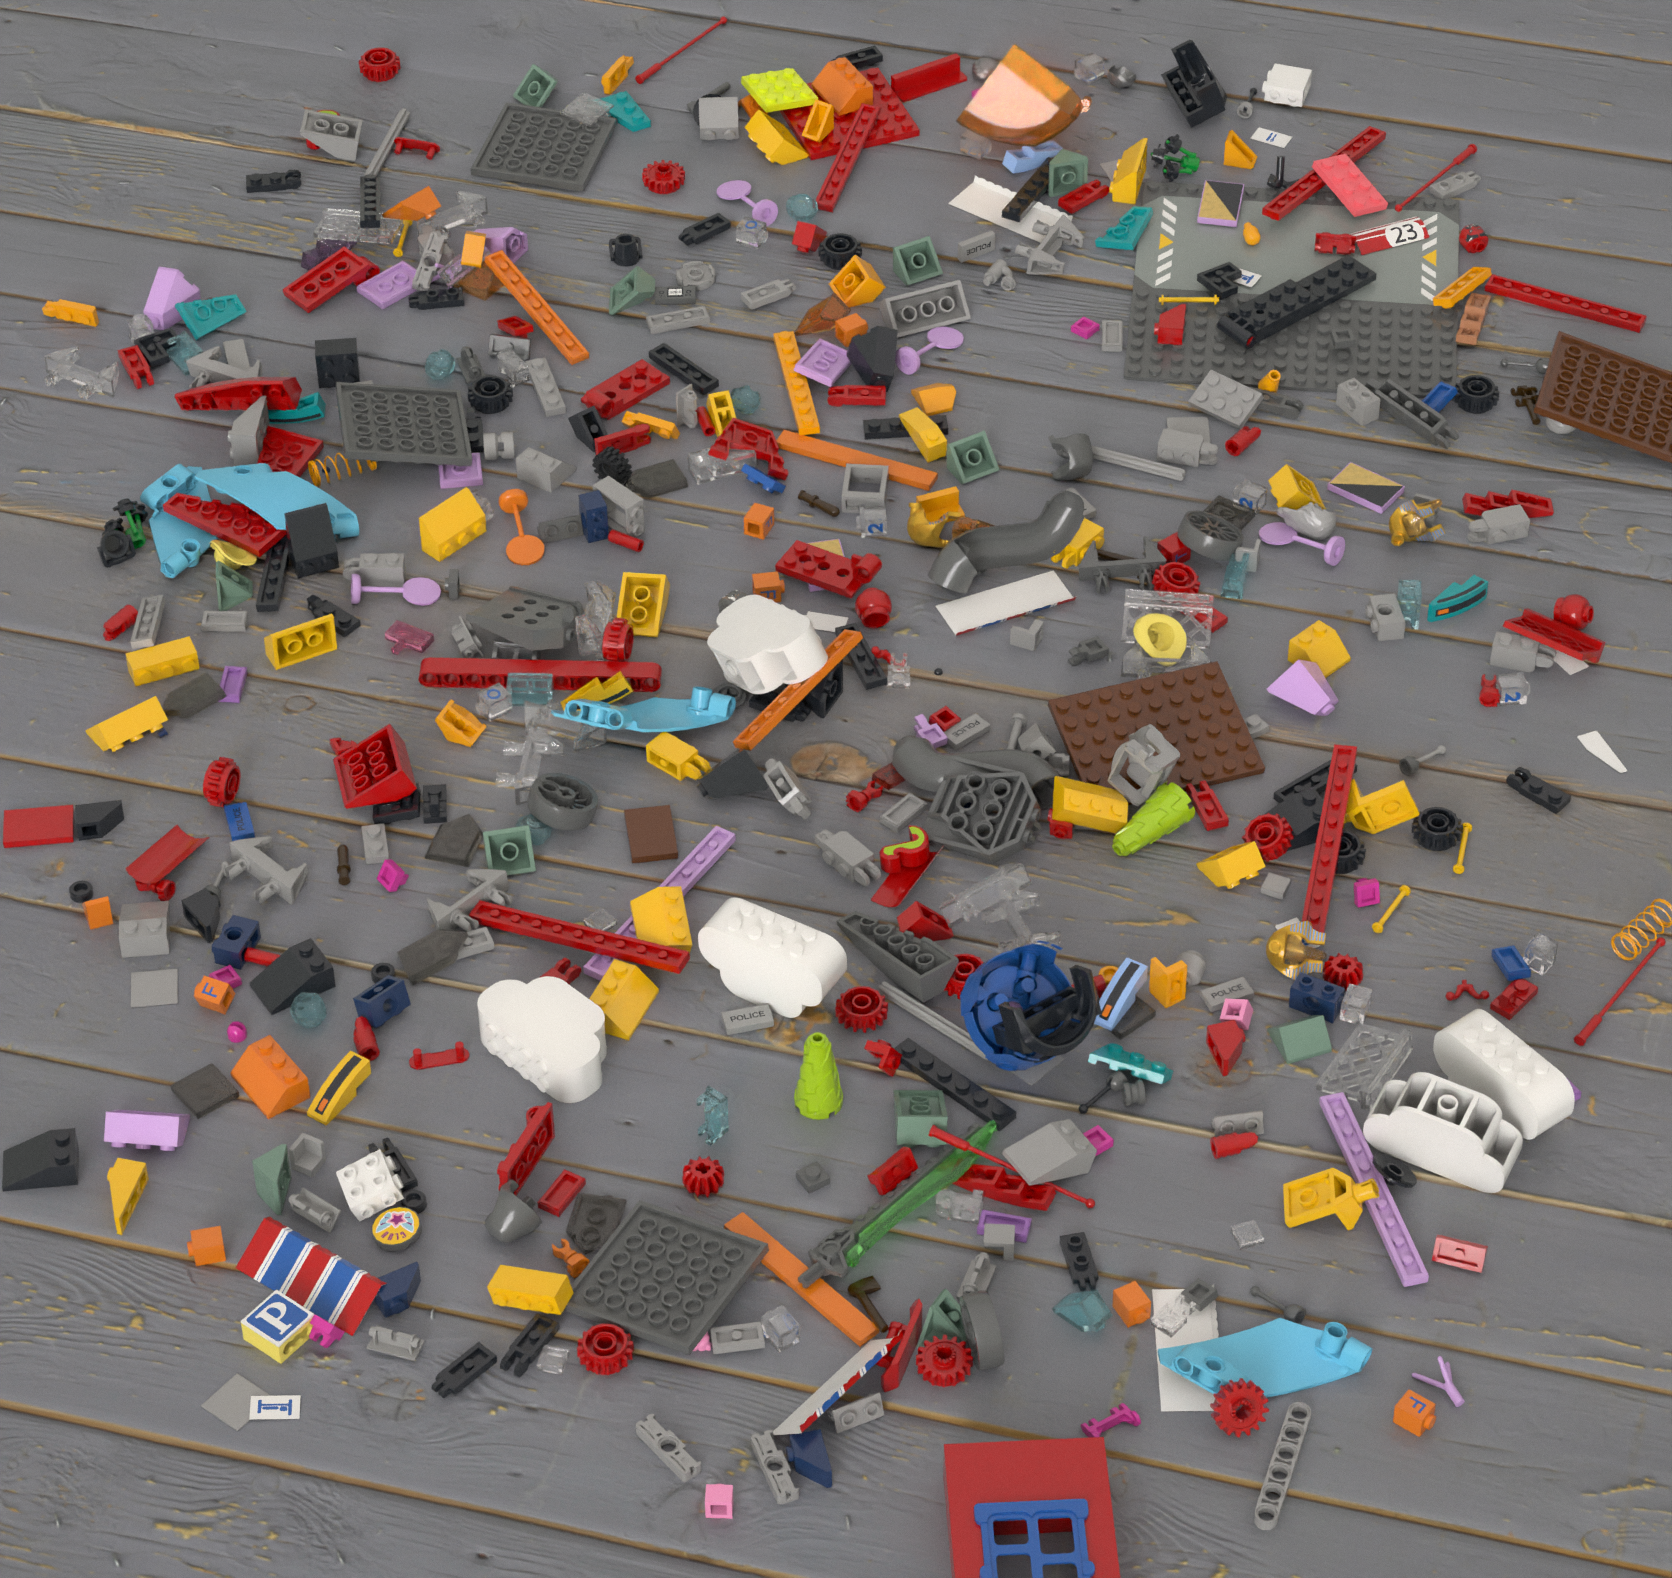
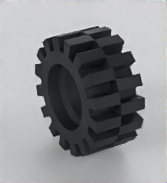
M607 447L593 459L594 463L592 466L596 468L594 472L599 474L597 476L599 480L610 476L620 484H623L631 477L632 470L630 469L632 466L628 464V458H624L625 454L623 452L619 453V449Z

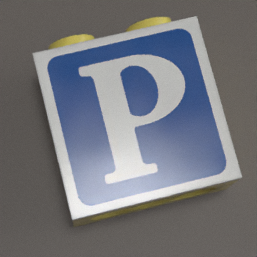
M275 1290L241 1320L243 1339L282 1364L309 1339L313 1327L310 1321L314 1314L280 1291Z

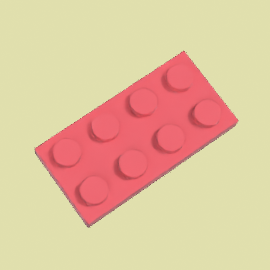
M1347 154L1313 162L1312 168L1354 217L1387 209L1388 202Z

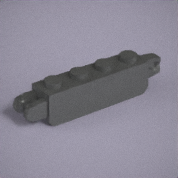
M1371 378L1366 383L1367 388L1380 398V408L1434 446L1440 445L1447 450L1450 447V443L1445 437L1448 436L1454 441L1459 438V434L1448 425L1444 416L1388 378L1381 383Z

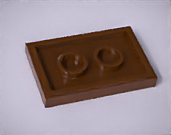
M670 805L624 810L632 863L678 859Z

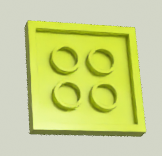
M793 68L741 77V84L766 113L811 106L814 104L815 99L818 100L815 93Z

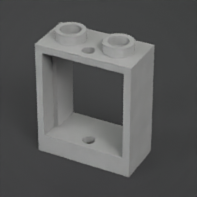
M846 463L841 496L842 513L884 515L889 483V466ZM850 482L881 484L880 493L849 491Z
M610 476L592 485L593 491L599 490L607 505L608 528L635 538L645 532L644 504L641 497ZM616 504L625 509V514L616 509Z

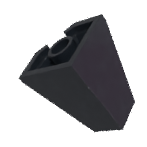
M876 326L870 329L869 333L862 336L858 334L852 337L846 356L865 385L885 386L886 392H888L894 377L898 330Z
M843 659L801 700L806 707H809L820 718L824 719L843 692Z
M737 749L696 779L699 783L697 785L699 792L703 797L708 796L711 799L769 788L766 780L745 749Z

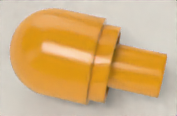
M1250 222L1244 224L1243 237L1246 243L1252 246L1258 244L1261 239L1258 229Z

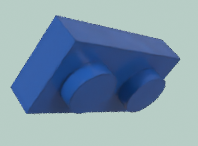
M744 464L741 469L742 472L748 475L746 479L755 484H758V482L762 483V488L770 493H773L774 490L783 493L786 487L753 466Z

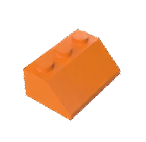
M846 57L828 62L812 82V88L828 104L834 106V111L839 116L859 110L861 103L873 105V85Z
M271 1035L250 1044L230 1072L232 1078L267 1119L310 1098L307 1076Z

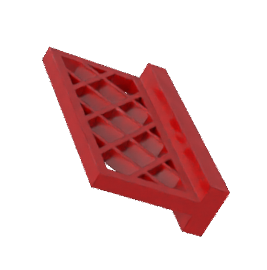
M1528 608L1524 609L1522 616L1505 620L1503 627L1581 661L1588 660L1598 663L1606 643Z

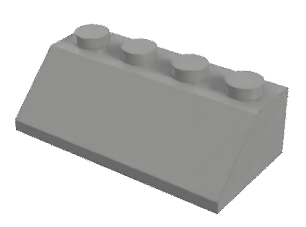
M960 280L885 298L879 302L883 321L887 328L898 330L897 338L971 319Z

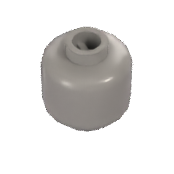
M1187 950L1178 954L1175 963L1182 960L1187 965L1186 987L1199 984L1206 969V962L1203 956L1194 950Z

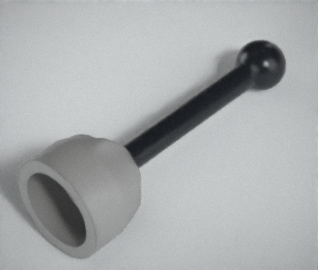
M1256 88L1250 89V96L1247 102L1244 101L1239 104L1237 114L1241 118H1249L1252 115L1253 106L1251 101L1253 96L1257 94Z

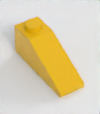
M729 390L708 394L706 406L715 427L717 438L722 434L731 419L736 418Z
M918 407L899 414L901 422L927 463L946 456L947 440L939 427Z
M117 1158L114 1166L110 1167L107 1180L110 1182L117 1234L122 1235L149 1178L146 1163Z

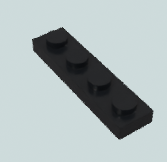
M662 343L649 351V358L686 384H692V388L702 395L719 387V380L667 344Z
M946 415L928 416L939 427L943 435H948ZM900 418L863 420L865 440L911 437Z
M856 623L835 628L836 637L845 629L861 632ZM863 636V639L847 656L866 690L887 685V677Z
M1331 760L1275 791L1273 799L1280 804L1293 794L1315 788L1318 794L1325 791ZM1355 764L1354 773L1357 772V764Z

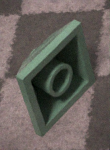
M532 64L513 96L524 105L542 107L557 84L558 79L548 71Z
M636 266L610 288L609 314L614 315L642 303L646 298L652 297L655 292V278L639 266Z

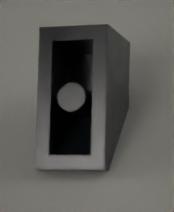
M595 406L568 418L576 437L592 452H595V438L608 435Z
M205 888L181 901L185 919L208 943H211L220 921L219 907H221L218 897L212 895Z

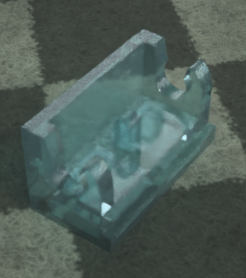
M183 331L167 341L169 345L175 342L177 344L175 347L167 349L166 352L169 358L187 376L190 373L186 361L203 353V351Z
M1234 553L1230 556L1229 566L1227 565L1221 590V597L1242 600L1249 571L1250 553H1244L1241 562L1235 561Z
M1399 580L1397 600L1405 620L1411 622V628L1418 630L1422 599L1421 580Z
M508 673L506 692H508L507 706L552 707L554 693L553 674Z
M708 1086L706 1091L697 1098V1106L705 1102V1123L699 1127L698 1136L703 1135L707 1131L706 1143L711 1146L729 1131L728 1099L725 1095Z

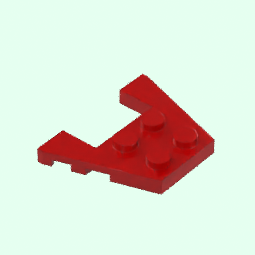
M736 418L731 419L708 452V455L726 461L730 448L736 453H745L755 459L768 461L767 475L786 480L788 476V470L783 467V457L778 454L779 447L773 431Z

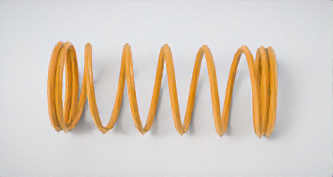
M336 453L335 462L329 456L325 457L324 465L318 459L309 461V473L316 487L321 486V477L316 461L322 465L327 482L330 484V478L326 469V459L329 458L334 464L339 480H341V476L337 468V455H340L345 461L348 474L351 477L348 459L344 458L342 454ZM356 460L360 474H362L363 472L359 460ZM366 460L371 471L376 470L377 462Z
M1655 899L1650 906H1647L1643 912L1636 916V919L1631 920L1627 926L1621 929V932L1616 933L1611 938L1612 948L1620 958L1628 961L1634 960L1641 953L1642 948L1649 946V941H1655L1657 934L1664 933V927L1669 928L1672 925L1670 915L1663 908L1654 905L1655 902H1662L1672 911V905L1664 899ZM1654 907L1665 912L1670 922L1661 920L1655 913ZM1650 908L1651 913L1646 912V910ZM1643 914V920L1638 919V917ZM1645 914L1652 915L1656 923L1662 926L1661 932L1657 933L1653 926L1645 920ZM1635 921L1636 927L1630 924ZM1637 921L1645 922L1648 929L1655 933V937L1648 939L1647 935L1638 928ZM1630 927L1636 928L1639 934L1647 940L1646 946H1641L1638 940L1630 934ZM1625 928H1628V933L1623 932ZM1616 937H1620L1625 949L1634 954L1633 957H1626L1617 950L1614 943ZM1622 937L1632 945L1634 952L1625 946Z

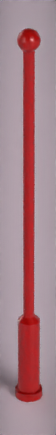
M722 16L720 21L662 62L655 63L643 73L638 74L635 77L636 82L642 84L647 78L659 71L665 63L719 25L725 24L727 18Z
M1470 144L1453 159L1450 165L1401 204L1395 205V210L1397 212L1402 211L1407 203L1453 166L1459 165L1471 154L1477 152V146Z
M1663 937L1657 938L1656 945L1598 1015L1595 1014L1582 1031L1574 1037V1042L1577 1045L1583 1046L1586 1043L1588 1037L1602 1022V1017L1658 948L1665 945L1666 941Z
M936 1125L931 1127L928 1136L935 1137L963 1151L969 1150L1017 1172L1011 1164L970 1146L969 1142L937 1128ZM1051 1182L1041 1183L1045 1186H1054L1056 1191L1084 1203L1087 1208L1095 1206V1201L1091 1198H1083Z

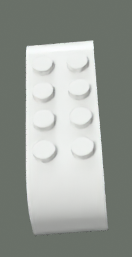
M760 595L742 597L726 607L717 617L718 628L710 634L707 640V644L717 658L726 680L752 694L770 692L783 683L796 684L802 682L818 672L828 660V655L822 645V641L807 615H802L794 609L786 608L783 604L780 605L772 599H767Z
M733 897L727 899L698 934L699 949L702 955L711 965L720 969L723 983L733 994L756 1005L769 1004L771 1011L784 1017H797L806 1006L818 1005L847 970L846 953L839 942L833 937L741 898Z
M550 976L534 979L528 984L518 980H503L493 984L481 993L477 1002L480 1037L483 1045L492 1055H497L508 1067H513L524 1079H529L537 1085L540 1091L546 1092L560 1102H580L600 1088L602 1084L601 1062L606 1057L607 1046L605 1016L598 1005L562 979Z
M1475 1009L1436 1033L1433 1051L1438 1065L1448 1076V1081L1482 1093L1495 1101L1502 1111V1120L1513 1125L1520 1132L1522 1138L1533 1139L1572 1114L1575 1097L1573 1089L1564 1074L1488 1012L1482 1009Z
M1425 1072L1412 1074L1407 1082L1401 1080L1387 1081L1377 1097L1363 1128L1365 1139L1377 1150L1486 1193H1496L1503 1188L1523 1144L1520 1132L1513 1125L1502 1120V1111L1491 1098Z

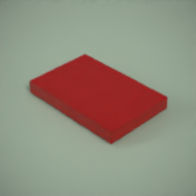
M73 805L4 810V848L74 842Z

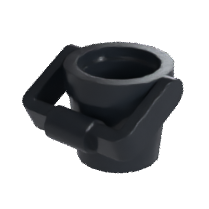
M620 234L615 239L609 240L610 260L614 261L617 265L633 266L637 264L639 258H643L639 237H634L631 234ZM612 245H615V252H614V254H613Z
M117 530L106 532L100 540V546L97 547L101 562L107 568L125 562L136 555L130 534L125 535ZM104 554L111 557V559L106 560Z

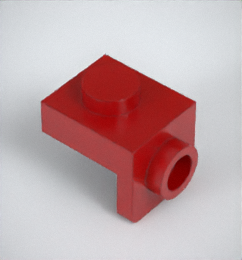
M1050 808L1047 818L1050 826V835L1059 839H1072L1073 824L1053 820V808Z
M880 1039L877 1042L867 1040L864 1049L875 1058L881 1059L879 1069L893 1077L900 1065L902 1054L891 1047L892 1045Z

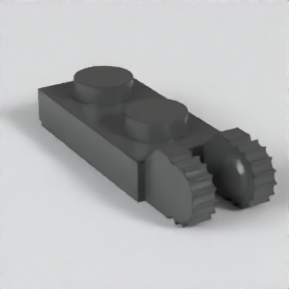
M1249 387L1262 393L1264 397L1256 409L1283 414L1288 419L1295 420L1299 417V412L1304 406L1301 400Z

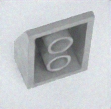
M305 109L300 135L336 158L355 161L363 120Z
M261 396L233 422L232 430H228V442L231 443L230 459H233L234 466L257 464L260 451L263 448V440L267 434V425L270 426L266 396Z
M169 901L122 904L119 918V943L122 958L170 954Z
M1070 1119L1047 1124L1004 1149L1002 1154L1027 1184L1031 1186L1089 1173L1097 1150Z

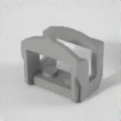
M1146 725L1137 732L1130 734L1129 741L1123 743L1117 749L1113 757L1108 782L1133 805L1142 806L1156 791V788L1167 781L1180 757V752L1153 725ZM1155 751L1159 754L1157 756H1153ZM1127 757L1130 763L1127 774L1141 787L1138 790L1119 774Z

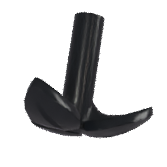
M1277 156L1276 176L1270 174L1267 182L1269 187L1289 188L1299 180L1291 182L1284 180L1285 156Z

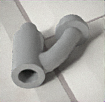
M997 259L984 274L983 283L987 286L996 283L1002 275H1005L1001 281V286L1004 290L1009 291L1016 286L1011 269L1002 259Z

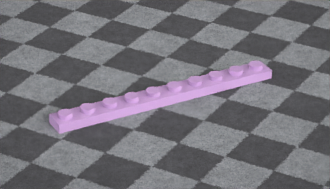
M715 826L659 887L681 886L684 897L736 841V834ZM632 916L615 934L636 938ZM596 953L583 966L584 974L601 981L614 959L624 960Z
M1344 1092L1321 1096L1319 1104L1355 1182L1361 1183L1373 1178L1378 1185L1379 1197L1364 1202L1403 1286L1407 1287L1428 1282L1429 1275L1383 1176L1373 1164L1372 1152Z

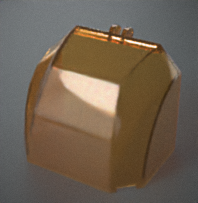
M1014 44L972 101L960 114L956 122L970 131L996 142L1015 146L1035 147L1051 140L1066 130L1079 117L1081 112H1087L1090 105H1092L1091 96H1085L1081 99L1070 86L1018 45Z

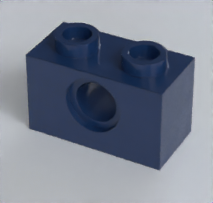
M597 490L578 495L582 529L587 542L592 543L608 539L607 505L600 491Z
M232 915L229 922L224 924L218 939H215L212 944L211 950L214 953L215 963L224 966L231 965L233 968L241 970L246 963L244 957L247 948H255L261 939L259 921Z
M1300 972L1290 987L1289 1007L1308 1015H1323L1325 1021L1334 1023L1343 1008L1345 988Z
M390 975L353 998L358 1017H365L370 1026L374 1028L384 1025L387 1020L402 1013L405 1008L411 1005L404 980Z

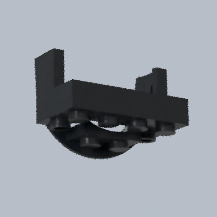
M1189 39L1172 48L1171 51L1178 66L1161 74L1192 128L1225 111L1228 96L1193 40Z
M1074 965L1069 969L1075 988L1069 986L1023 1011L1019 1007L1014 1008L1010 1006L1009 1002L999 1004L1002 1022L992 1026L996 1043L1022 1054L1036 1052L1044 1056H1058L1076 1048L1091 1031L1096 1016L1102 1013L1092 970ZM1071 1019H1077L1080 1023L1072 1021ZM1064 1021L1063 1024L1052 1033L1039 1037L1041 1035V1032L1045 1031L1046 1029L1056 1028L1060 1025V1022Z

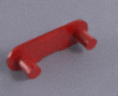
M402 137L394 139L396 144L394 152L396 154H401L402 148L419 149L428 152L426 158L432 160L434 154L440 151V147L436 143Z
M461 1041L455 1043V1049L436 1053L422 1054L421 1049L416 1048L413 1050V1056L409 1060V1065L413 1069L420 1070L457 1064L467 1061L470 1055Z

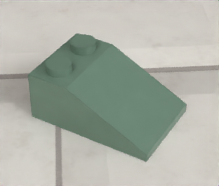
M893 1090L897 1145L904 1147L926 1145L932 1148L947 1145L944 1141L928 1136L933 1125L947 1132L948 1116L943 1091Z

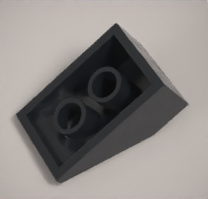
M323 503L284 513L290 563L297 578L339 568L338 552L327 504Z
M1315 788L1293 794L1265 813H1270L1271 815L1277 813L1281 818L1285 817L1292 827L1293 831L1291 833L1294 839L1291 840L1290 844L1292 846L1287 851L1316 843L1324 801Z
M311 938L289 947L250 982V987L271 1015L336 987L333 966Z
M75 1128L49 1130L3 1151V1192L78 1185L79 1146Z

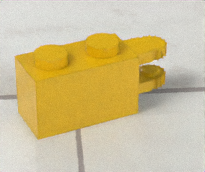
M1084 518L1072 541L1060 553L1051 557V561L1057 563L1063 559L1062 567L1066 569L1072 565L1078 566L1092 541H1096V549H1100L1105 541L1104 528Z
M661 732L646 745L647 762L680 781L687 776L696 780L702 775L701 770L707 772L711 769L709 762L698 755V750L695 747L688 745L667 732Z

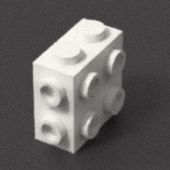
M1274 64L1272 71H1268L1267 81L1263 83L1262 92L1265 93L1264 100L1272 103L1287 104L1293 107H1302L1311 87L1312 70Z
M381 1149L336 1172L349 1208L359 1222L404 1199L401 1188L404 1187L398 1174L393 1172L396 1169L395 1163L391 1156L386 1157Z

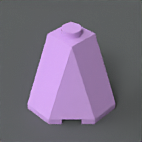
M513 227L476 229L474 231L486 234L482 262L484 263L486 256L503 250L513 263L528 251L527 234Z
M159 266L143 311L146 328L157 330L170 328L182 320L174 306L176 303L201 300L200 289L194 283L192 285L183 278L184 274L178 269Z
M1298 659L1267 688L1269 693L1319 716L1329 715L1335 709L1334 706L1339 702L1319 666L1315 662Z

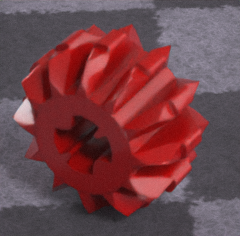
M1340 953L1336 957L1329 956L1328 961L1323 965V979L1345 988V991L1348 993L1350 988L1357 989V986L1363 980L1362 963L1358 962L1357 957H1349L1348 953L1345 956H1342Z
M698 1156L697 1160L690 1159L688 1165H685L683 1169L682 1182L684 1187H687L689 1194L695 1192L697 1198L701 1194H705L707 1197L710 1193L717 1194L719 1188H722L724 1184L723 1166H720L718 1160L712 1161L710 1156L706 1159H702L700 1156Z

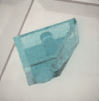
M1098 1290L1068 1294L1052 1308L1055 1314L1081 1332H1098L1107 1325L1106 1321L1113 1316Z

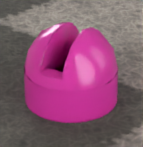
M239 1021L232 1022L227 1029L228 1039L234 1043L244 1041L247 1037L245 1025Z

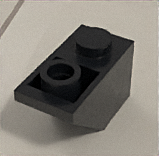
M122 800L75 805L79 841L103 838L124 820Z

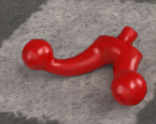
M877 646L872 647L871 652L877 659L882 658L894 668H906L907 663L905 661L895 663L892 654L887 649L880 650Z
M1462 980V984L1457 985L1455 994L1447 992L1445 995L1448 1001L1458 999L1463 991H1467L1476 999L1486 1000L1490 996L1486 990L1478 994L1472 984H1467V980Z

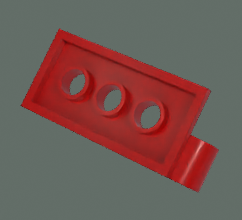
M344 246L282 290L284 296L310 313L354 282V285L358 286L364 281L380 274V268L366 257H359Z
M641 359L588 390L581 398V402L587 408L595 406L600 417L610 420L669 385L670 377Z
M796 540L775 564L776 572L778 571L779 573L850 599L854 597L864 584L870 583L882 568L881 560L874 554L867 553L863 557L853 554L851 559L799 540Z
M547 1102L544 1106L531 1107L526 1112V1128L517 1142L511 1145L506 1159L502 1160L498 1165L499 1191L501 1186L511 1179L519 1185L513 1193L517 1196L554 1139L553 1105L550 1102Z

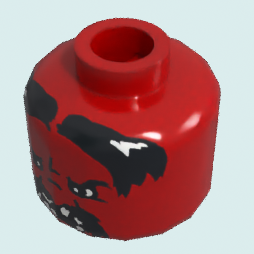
M1468 225L1461 230L1459 242L1468 253L1482 252L1488 245V235L1479 225Z

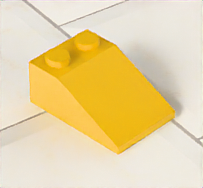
M623 572L617 618L628 620V624L633 626L634 636H659L670 590L667 576L662 574Z

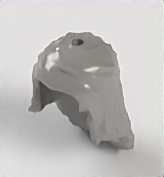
M1310 502L1297 510L1287 507H1279L1277 510V515L1284 518L1286 525L1314 540L1326 539L1336 527L1337 518L1335 512L1322 510L1317 503L1313 505Z

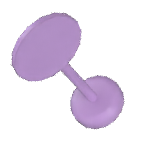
M741 180L729 181L717 188L719 198L725 200L741 198L752 206L753 221L757 222V225L765 227L775 221L778 215L777 205L768 199L755 203L746 196L751 192V185L748 182Z
M950 327L933 328L928 332L927 336L930 344L917 352L908 346L899 348L896 351L895 363L904 374H914L920 367V355L935 346L943 349H954L961 346L964 339L962 333Z
M1283 522L1266 524L1259 530V538L1268 544L1284 545L1295 540L1324 550L1325 562L1332 566L1337 565L1341 561L1345 551V540L1343 537L1333 536L1324 545L1298 536L1297 531Z
M351 575V604H358L360 602L361 592L402 593L408 602L421 606L435 603L441 595L440 586L429 578H412L406 581L403 587L361 586L360 575Z

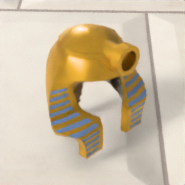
M1436 499L1416 504L1414 500H1409L1401 504L1389 518V530L1392 534L1391 543L1394 546H1400L1404 542L1411 541L1435 542L1439 536L1445 534L1441 524L1428 528L1424 523L1425 518L1435 514L1434 510L1442 505V501Z
M909 503L911 509L907 522V531L911 540L923 546L944 548L949 540L941 539L940 533L947 519L960 518V513L948 511L937 521L930 522L926 519V512L922 508L921 503Z
M1309 921L1285 926L1274 932L1268 939L1266 944L1267 958L1270 964L1279 972L1294 980L1300 972L1305 974L1322 973V960L1327 957V954L1319 949L1305 946L1302 943V939L1304 938L1308 944L1325 945L1326 933L1314 930Z

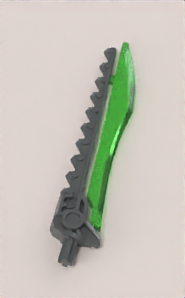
M994 1120L989 1121L984 1127L974 1123L968 1127L965 1135L961 1134L958 1137L969 1142L970 1146L984 1151L994 1132L997 1131L996 1122ZM952 1145L940 1149L937 1157H932L925 1162V1167L911 1172L910 1179L898 1183L895 1191L883 1195L882 1201L868 1207L865 1215H859L857 1218H854L853 1224L850 1227H844L841 1230L835 1229L820 1241L816 1248L810 1249L808 1255L812 1266L798 1277V1282L802 1283L804 1288H808L821 1276L832 1274L840 1278L844 1277L849 1271L848 1267H855L860 1262V1258L891 1228L929 1198L957 1181L980 1155L969 1150L963 1151Z

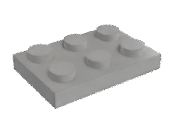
M1210 370L1188 403L1191 407L1233 427L1242 429L1264 397L1262 393Z

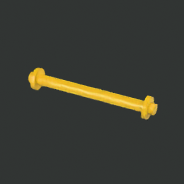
M403 220L404 227L397 248L393 250L395 257L403 255L402 247L408 228L413 223L412 220Z
M1161 295L1159 302H1161V305H1164V302H1214V305L1219 302V297L1217 295H1214V297H1164V295Z
M1470 823L1461 824L1463 825L1457 864L1453 866V871L1457 874H1462L1465 870L1463 859L1468 833L1472 831Z
M1402 885L1399 888L1400 893L1378 923H1373L1372 929L1374 932L1381 933L1383 931V925L1404 896H1408L1411 893L1408 886Z

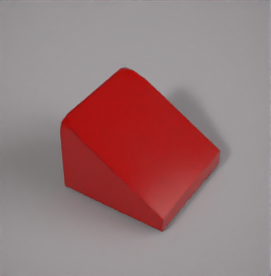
M947 706L929 716V724L937 723L944 732L961 721V718Z

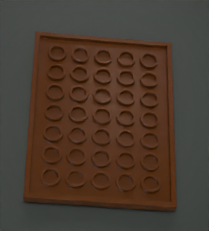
M1559 331L1533 413L1672 463V372Z
M1218 661L1048 700L1051 715L1078 779L1081 782L1115 789L1108 782L1115 752L1123 743L1129 741L1130 734L1149 724L1162 733L1163 737L1180 752V757L1167 779V785L1173 782L1186 792V784L1191 783L1195 789H1199V782L1206 780L1208 786L1262 774L1265 771V766ZM1156 751L1153 754V756L1159 755ZM1127 757L1119 774L1138 790L1141 787L1127 774V769L1130 765Z

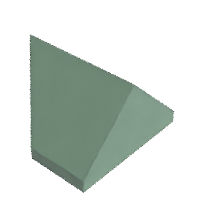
M219 560L216 562L219 611H227L253 596V581Z
M943 1289L930 1306L917 1347H924L925 1340L933 1342V1336H936L939 1340L942 1339L943 1335H947L948 1340L956 1336L957 1343L967 1341L960 1305L947 1289Z

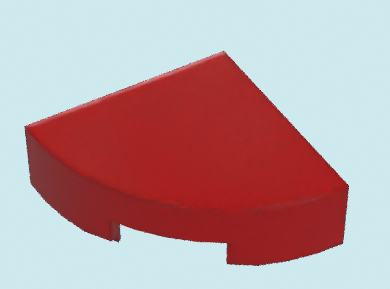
M341 738L330 739V745L336 756L357 744L352 740L349 742L341 740Z

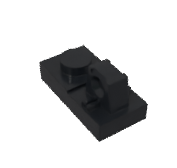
M446 784L423 785L424 824L447 823Z

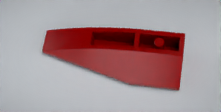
M251 377L195 387L176 393L174 398L181 410L187 411L247 410L261 396H266L268 410H296L302 388L296 377Z

